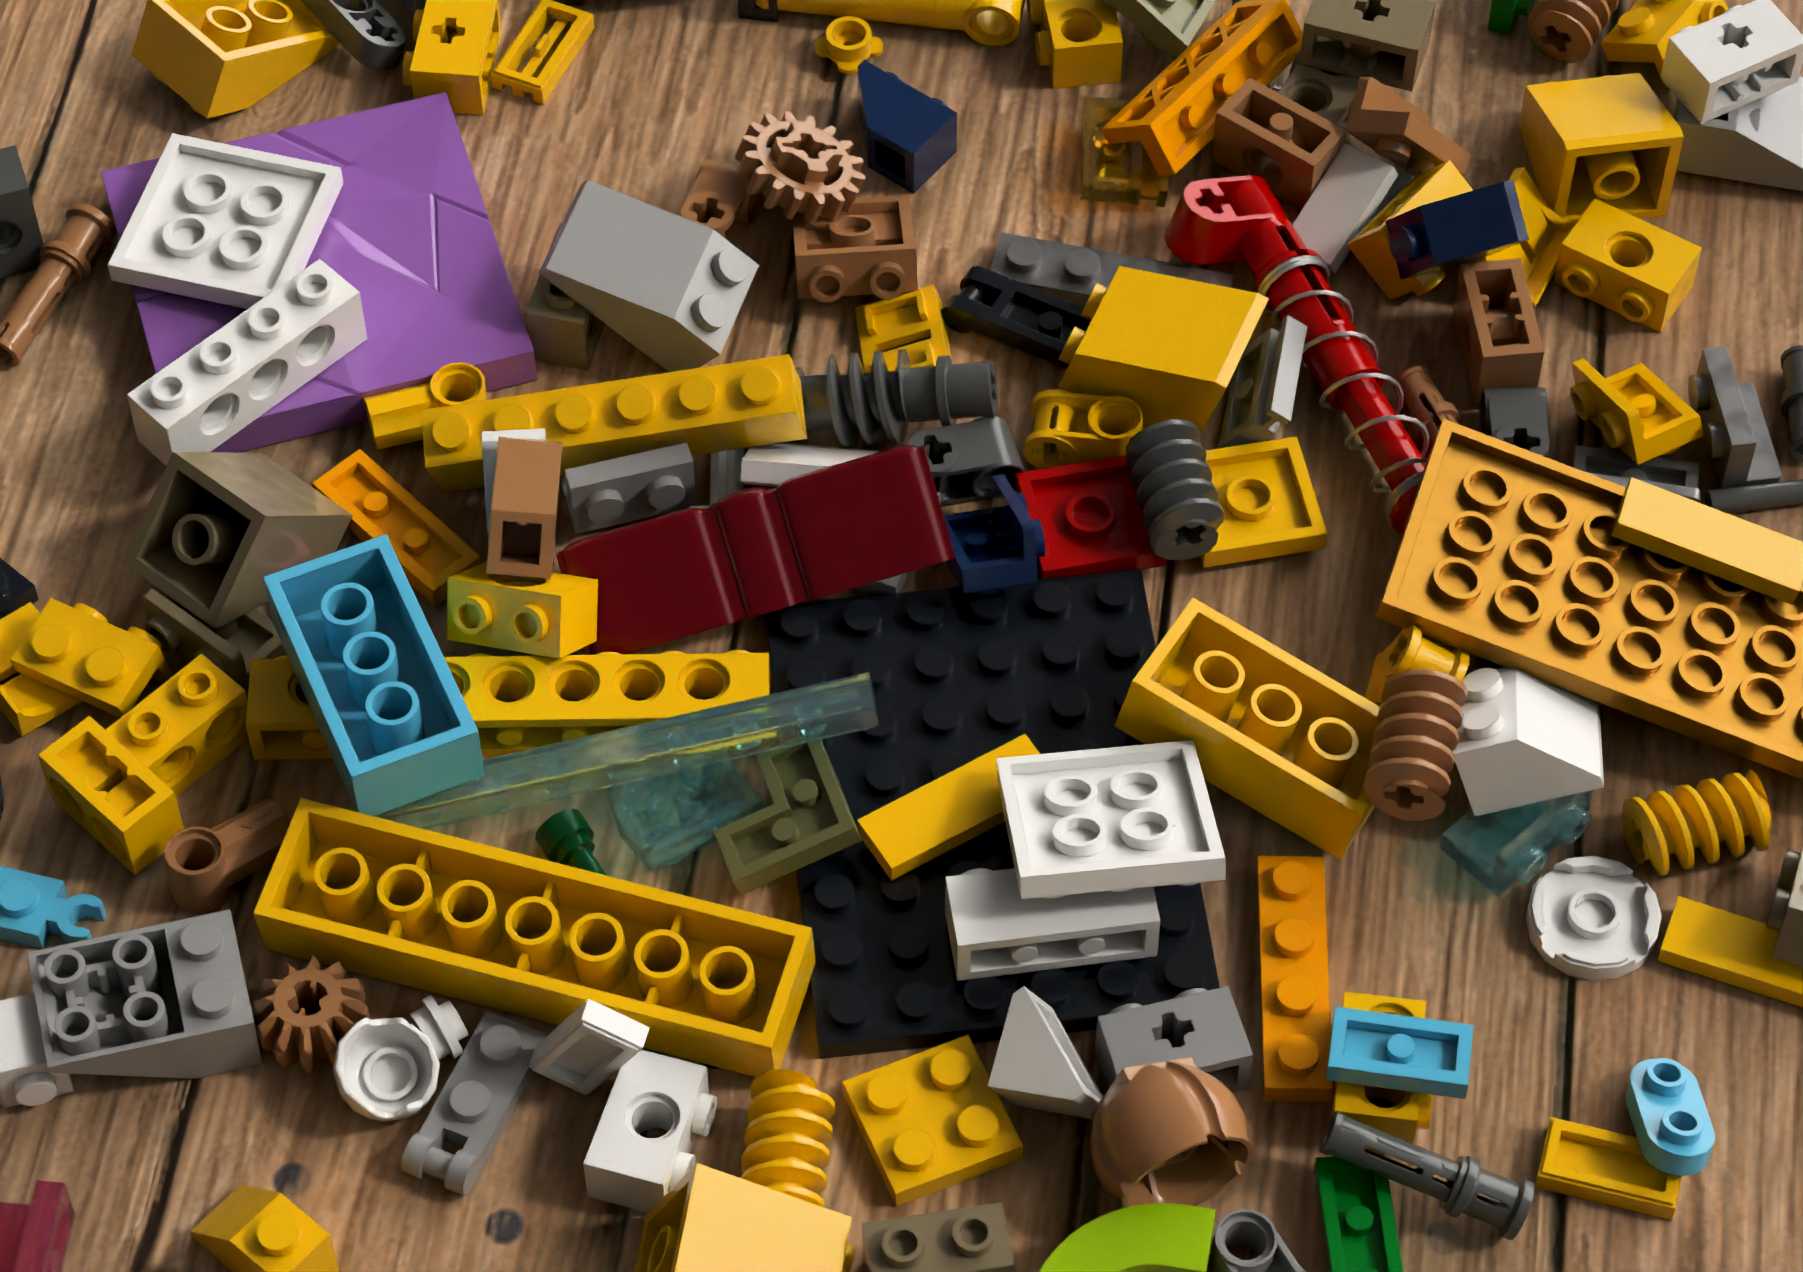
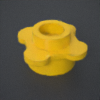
M845 16L835 19L828 25L826 36L819 37L815 41V52L820 57H828L837 65L839 72L854 74L857 73V66L870 57H878L882 54L883 41L879 37H872L871 28L866 21L858 17Z

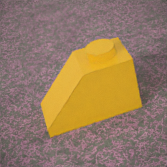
M240 1185L190 1231L192 1238L231 1272H339L331 1235L280 1192Z

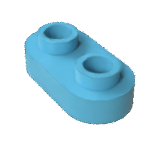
M1667 1058L1648 1059L1635 1065L1628 1081L1625 1101L1644 1158L1658 1170L1672 1175L1687 1176L1702 1171L1709 1162L1715 1141V1133L1697 1079L1680 1063Z

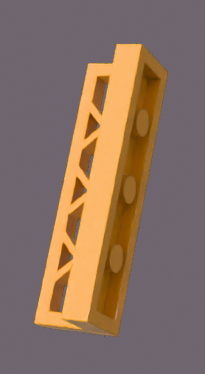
M1253 0L1235 3L1101 129L1108 144L1141 141L1158 175H1175L1214 138L1216 112L1249 78L1267 87L1293 62L1296 54L1301 49L1303 32L1288 1Z

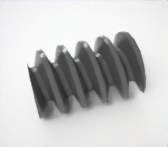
M1180 419L1155 423L1138 432L1130 439L1126 446V465L1131 472L1132 486L1137 492V503L1143 513V524L1148 531L1149 545L1155 555L1168 560H1186L1210 552L1218 540L1219 534L1216 530L1224 520V510L1219 502H1217L1218 490L1212 483V471L1206 463L1207 454L1200 443V431L1195 423Z

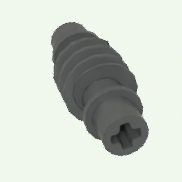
M900 349L898 350L895 371L888 370L882 351L874 352L871 373L864 372L858 353L850 354L846 375H840L834 355H830L827 374L805 376L801 367L795 368L801 380L807 438L810 430L834 429L839 442L844 447L854 446L860 432L868 445L879 444L884 429L892 443L903 442L907 435L909 422L940 420L943 427L955 425L957 419L997 416L998 412L997 377L992 361L952 364L950 356L946 355L937 357L936 366L911 367L907 350Z

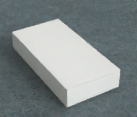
M1344 143L1293 223L1306 248L1318 253L1325 260L1329 270L1334 273L1337 272L1350 251L1347 244L1367 225L1398 176L1392 165Z
M588 998L535 1047L529 1068L577 1092L589 1095L643 1049L650 1027Z

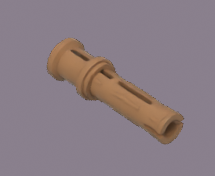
M73 203L66 211L65 217L67 222L56 238L46 241L41 247L39 253L40 265L30 281L27 282L0 323V362L7 365L10 363L14 367L19 365L28 347L51 317L65 293L72 285H77L87 279L91 272L90 262L102 245L110 244L117 233L115 225L102 211L85 203Z

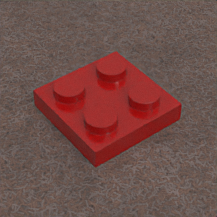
M1126 455L1016 473V492L1023 493L1029 516L1032 520H1040L1044 532L1045 556L1037 558V569L1040 579L1137 569L1144 570L1165 566V559L1155 555L1149 545L1148 531L1144 527L1143 513L1137 503V492L1131 483V472L1126 465Z

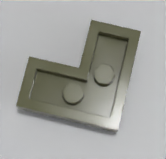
M815 726L755 753L774 804L714 830L730 876L740 895L862 841L823 741Z

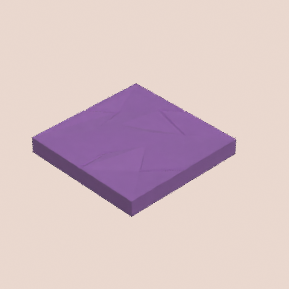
M446 92L291 127L275 134L265 133L224 143L341 167L343 186L305 268L321 259L360 292L367 340L211 452L238 453L366 422L368 418L364 404L365 397L429 383L437 370L450 363L463 362L478 368L485 377L486 392L537 380L534 349ZM160 158L101 171L119 240ZM131 285L155 374L247 310L245 308Z

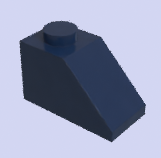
M1513 180L1421 205L1386 221L1389 233V246L1396 260L1400 279L1460 268V263L1475 262L1529 240Z

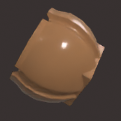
M1192 1057L1123 1068L1090 1115L1093 1120L1090 1139L1093 1168L1106 1193L1121 1205L1122 1208L1148 1203H1176L1196 1206L1224 1190L1241 1175L1237 1160L1244 1164L1252 1160L1254 1149L1249 1141L1247 1119L1235 1095L1220 1080L1197 1068Z

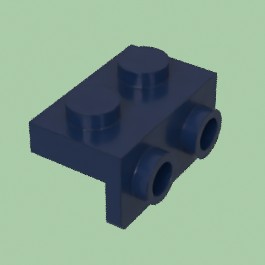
M1004 474L991 476L992 508L944 515L956 558L945 562L963 593L973 592L980 595H991L1003 591L1008 586L1038 582L1037 558L1045 556L1043 528L1039 519H1031L1023 493H1015Z

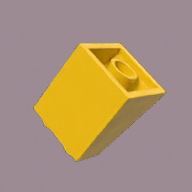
M1640 73L1605 75L1596 78L1526 85L1519 127L1540 194L1554 212L1564 219L1578 222L1591 202L1596 198L1639 219L1667 215L1684 135L1681 127Z
M1119 266L1108 288L1096 283L1081 313V316L1091 320L1087 330L1084 331L1075 326L1058 359L1069 364L1058 387L1071 393L1100 396L1119 395L1130 398L1142 410L1143 429L1155 423L1180 419L1195 423L1201 433L1225 392L1269 298L1255 292Z
M696 1163L646 1214L634 1272H849L854 1257L853 1246L847 1244L852 1217Z

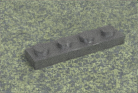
M1001 232L990 268L991 271L1083 308L1096 283L1108 288L1119 266L1234 288L1235 275L1003 232Z

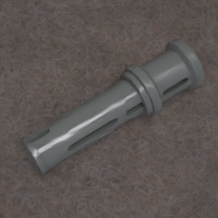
M1335 1111L1332 1114L1320 1143L1319 1151L1325 1155L1330 1154L1378 1174L1385 1179L1395 1181L1440 1200V1208L1444 1209L1445 1214L1457 1218L1463 1213L1499 1228V1235L1508 1240H1513L1517 1236L1532 1204L1535 1185L1530 1180L1521 1178L1516 1183L1480 1168L1479 1159L1471 1156H1459L1456 1161L1412 1144L1405 1139L1346 1117L1339 1111ZM1366 1147H1371L1373 1149L1386 1153L1390 1156L1398 1158L1417 1167H1409L1393 1159H1390L1376 1152L1366 1149ZM1434 1175L1446 1178V1181L1434 1177ZM1482 1193L1501 1202H1495L1478 1194Z

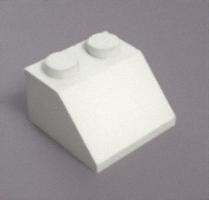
M1482 668L1464 677L1462 683L1468 691L1465 705L1461 707L1464 717L1460 728L1456 729L1460 737L1456 749L1453 750V755L1474 816L1604 788L1601 719L1597 701L1536 679L1516 668Z

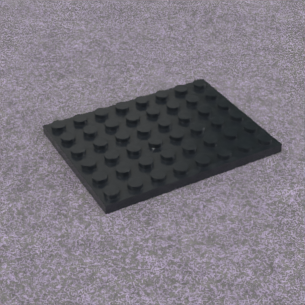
M1141 569L1038 579V582L1008 586L1003 591L991 595H980L973 592L963 593L960 587L901 592L896 595L891 593L802 602L765 614L780 742L815 726L823 741L856 826L857 819L1023 734L1027 735L1040 754L1144 744L1114 726L1132 680L1156 649ZM1006 822L892 881L863 840L796 870L803 926L811 927L813 931L816 963L811 974L810 986L819 1059L936 1047L969 1035L972 1043L1000 1040L1012 995L1023 986L1053 1008L1066 1033L1096 1030L1098 1016L1106 1015L1113 1009L1125 1004L1137 1003L1144 1006L1173 999L1181 992L1193 988H1203L1206 990L1220 988L1200 883L1191 886L1176 884L1154 887L1160 916L1157 956L957 981L945 915V878L947 876L961 875L968 870L985 868L992 871L1015 868Z

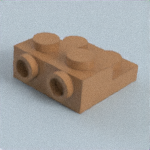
M909 195L856 198L851 210L848 213L840 211L837 219L832 222L822 213H820L816 224L809 223L804 213H796L792 219L798 299L811 298L824 303L840 300L844 296L872 295L876 298L892 299L902 293L918 290L916 243Z

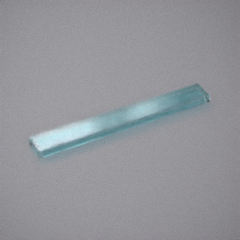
M869 672L484 759L485 776L381 813L375 817L428 829L874 728L879 723L872 681Z

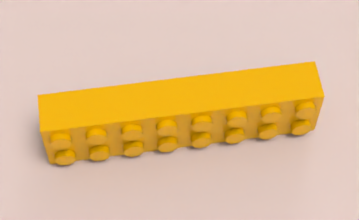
M301 798L253 912L265 948L268 950L310 960L311 956L314 955L321 964L329 966L340 961L342 966L348 971L555 1025H560L589 998L650 1027L643 1048L754 1077L768 1070L781 1069L816 963L811 927Z

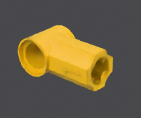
M458 362L441 367L434 373L429 383L365 397L364 404L375 448L380 450L423 440L421 410L488 399L485 377L482 372L471 364Z

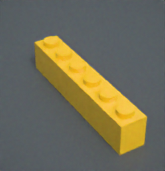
M789 354L421 410L425 468L442 493L485 487L482 455L483 431L545 428L546 440L563 442L560 476L565 475V469L686 442L691 456L807 439L801 380Z

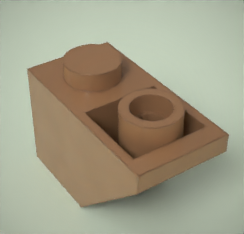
M499 436L486 574L551 579L563 442Z

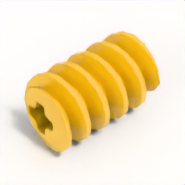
M1751 768L1745 777L1740 773L1725 774L1720 783L1715 779H1704L1697 784L1695 789L1690 785H1679L1673 789L1671 795L1665 791H1654L1648 795L1646 802L1640 797H1629L1623 803V828L1627 846L1632 857L1640 865L1645 860L1650 859L1655 871L1660 876L1667 875L1669 872L1670 854H1675L1682 868L1688 870L1692 869L1695 863L1694 848H1700L1707 862L1713 864L1717 863L1720 858L1719 842L1724 841L1731 855L1736 858L1742 857L1745 852L1744 836H1750L1753 845L1758 851H1766L1770 845L1771 813L1762 781Z
M785 1068L763 1072L757 1075L750 1084V1097L752 1100L747 1109L749 1125L744 1133L746 1149L741 1158L743 1174L740 1178L825 1208L824 1199L818 1194L827 1188V1175L821 1169L830 1162V1150L824 1144H827L832 1139V1125L827 1120L835 1114V1101L828 1094L817 1090V1083L814 1079L802 1072Z

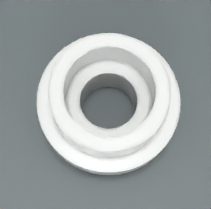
M431 995L421 1000L423 1007L410 1014L412 1022L416 1028L431 1039L438 1060L449 1054L456 1059L463 1053L459 1041L469 1035L450 1000L438 1006Z

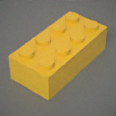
M1192 598L1132 680L1114 726L1144 744L1194 740L1204 780L1341 860L1375 808L1365 795L1363 782L1369 769L1367 763L1373 748L1372 739L1375 728L1378 725L1377 715L1380 706L1199 600Z

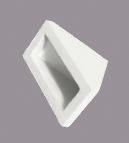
M1025 986L1013 993L988 1087L1017 1107L1092 1119L1090 1115L1103 1098V1095L1053 1008Z

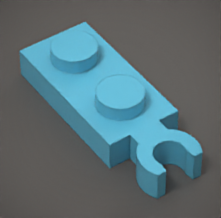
M0 866V939L43 949L50 933L61 936L65 944L92 939L89 929L74 925L84 918L104 921L107 914L103 901L94 895L78 894L66 899L68 893L63 880Z

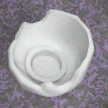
M401 1017L363 1018L357 1021L338 1042L333 1074L341 1098L353 1111L368 1119L392 1121L408 1118L417 1114L422 1107H425L436 1091L440 1062L431 1039L413 1024H409L407 1020Z

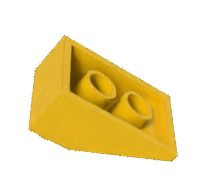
M147 0L131 55L149 69L157 80L168 85L188 102L195 112L208 119L250 108L341 45V43L301 0Z

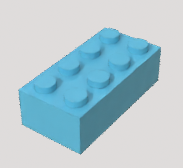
M387 534L263 577L272 622L356 812L376 816L485 776L479 731Z

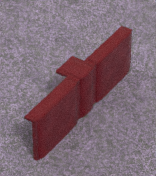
M914 445L895 447L790 478L779 484L775 489L772 487L741 489L720 498L717 503L711 504L710 508H687L589 536L567 545L556 554L561 574L598 579L597 641L584 647L586 655H596L601 652L629 654L725 626L736 621L777 611L798 603L818 599L956 558L924 445L919 447Z

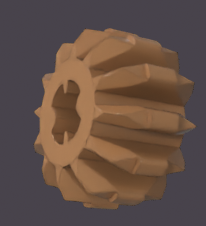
M314 955L311 956L306 969L298 971L285 961L282 969L283 980L263 978V985L261 987L263 998L254 1001L252 1009L254 1022L258 1025L256 1033L261 1048L265 1052H274L276 1062L281 1065L283 1070L300 1060L302 1069L311 1076L317 1061L326 1060L334 1067L338 1042L357 1021L363 1018L370 1019L368 1006L364 1004L366 996L362 983L359 982L358 978L348 979L347 970L340 961L323 971L320 961Z

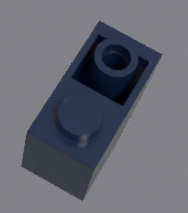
M864 60L857 66L858 109L867 165L872 170L914 194L957 152V112L950 109L943 101L931 98L906 84L896 74L885 72Z

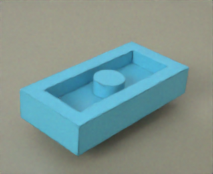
M1335 1006L1326 1080L1465 1099L1469 1082L1474 1025Z

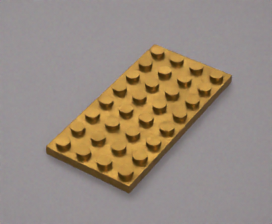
M1443 418L1433 441L1375 617L1408 629L1413 624L1421 628L1423 636L1507 668H1516L1541 681L1803 780V580L1800 592L1791 605L1612 537V530L1626 487Z

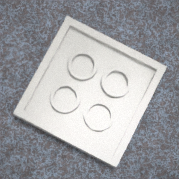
M172 133L108 263L111 281L249 309L305 269L343 186L341 167Z
M1194 740L996 758L997 782L1021 899L1040 897L1055 899L1071 894L1103 891L1126 892L1134 888L1176 884L1191 886L1200 882L1226 880V858Z

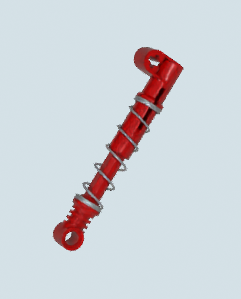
M1246 175L1190 182L1184 188L1166 229L1164 238L1167 247L1177 257L1193 264L1207 265L1245 261L1256 280L1254 285L1255 293L1269 298L1264 310L1272 314L1270 317L1271 324L1281 327L1282 319L1289 315L1307 326L1302 354L1304 362H1301L1300 367H1308L1323 393L1319 400L1320 407L1345 411L1355 428L1349 433L1344 442L1345 449L1356 451L1367 448L1380 470V473L1370 483V491L1383 493L1392 490L1391 495L1386 501L1384 513L1394 529L1403 534L1428 459L1424 457L1429 446V433L1426 426L1418 419L1399 415L1403 407L1404 397L1400 383L1391 376L1384 375L1377 365L1379 352L1375 342L1367 335L1357 332L1352 324L1354 311L1350 301L1342 294L1332 291L1328 284L1330 277L1328 265L1318 253L1306 248L1265 179L1260 176ZM1339 300H1340L1342 303H1344V305H1345V307H1346V310H1347V312H1348V315L1346 314V312H1345V310L1343 309L1342 305L1340 304ZM1363 340H1364L1367 344H1369V346H1370V348H1371V351H1372V353H1373V356H1372L1371 353L1369 352V350H1368V348L1366 347V345H1365V343L1363 342ZM1384 380L1391 383L1398 394L1396 412L1381 389ZM1400 420L1412 422L1420 428L1424 437L1421 454ZM1358 434L1363 443L1351 446V439ZM1384 477L1388 486L1376 488L1375 484L1377 481Z

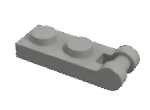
M485 1011L419 1133H415L409 1140L402 1156L401 1171L419 1179H424L427 1174L444 1180V1187L463 1196L468 1195L535 1074V1071L529 1068V1064L535 1047L547 1037V1033ZM447 1141L462 1147V1150L452 1154L442 1150Z

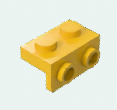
M1638 0L1629 11L1619 18L1615 27L1600 43L1607 61L1655 63L1659 76H1661L1669 37L1685 27L1696 26L1724 14L1728 10V6L1724 0ZM1662 81L1664 88L1669 89L1667 85Z
M1584 358L1571 363L1575 386L1570 388V397L1576 412L1582 420L1587 421L1590 419L1601 430L1603 437L1610 447H1619L1637 465L1657 456L1673 453L1682 445L1704 436L1700 415L1642 362L1607 378H1604Z
M53 598L49 599L10 659L17 672L120 718L132 709L151 678L165 683L172 673L161 651L162 644L150 633L134 626L129 627L125 631L108 623V620L100 612L86 604L76 603L74 607H71Z

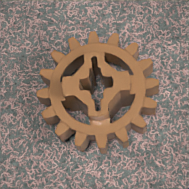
M785 111L779 122L770 113L764 114L760 124L754 121L750 123L735 154V159L740 162L736 171L737 176L751 179L746 191L749 194L762 193L767 198L764 207L768 210L774 208L777 204L784 207L785 216L790 220L794 218L796 213H804L809 223L816 224L820 213L831 222L837 219L840 211L848 213L865 180V175L859 172L864 163L863 159L849 155L854 144L850 140L838 141L833 138L836 128L832 125L823 130L815 127L816 122L813 116L808 115L805 121H796L790 111Z

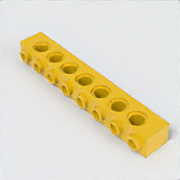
M731 650L725 653L686 654L680 651H666L661 654L622 655L617 652H601L596 655H566L560 659L534 654L531 656H492L476 653L467 657H444L479 731L482 757L756 753L770 746L771 686L769 653ZM280 656L274 659H251L245 724L253 759H333L288 656ZM711 697V699L700 700L699 698ZM637 698H648L646 700L641 701L634 700ZM573 699H583L580 701H570ZM508 700H517L514 702H505Z

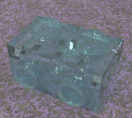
M720 733L615 778L606 784V791L620 837L650 871L660 866L672 865L682 861L689 853L717 841L714 830L765 808L762 795L736 769L728 740Z
M1594 790L1480 816H1474L1471 809L1442 834L1439 848L1499 897L1517 880L1521 884H1526L1532 880L1546 863L1548 853L1559 843L1563 842L1568 846L1584 833L1592 819V815L1588 810Z

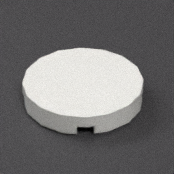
M1598 856L1568 858L1554 865L1553 871L1545 874L1543 878L1541 875L1532 887L1525 917L1530 942L1544 961L1566 975L1590 981L1618 979L1640 968L1655 948L1662 918L1655 892L1647 882L1644 886L1640 880L1633 876L1634 870L1619 861Z

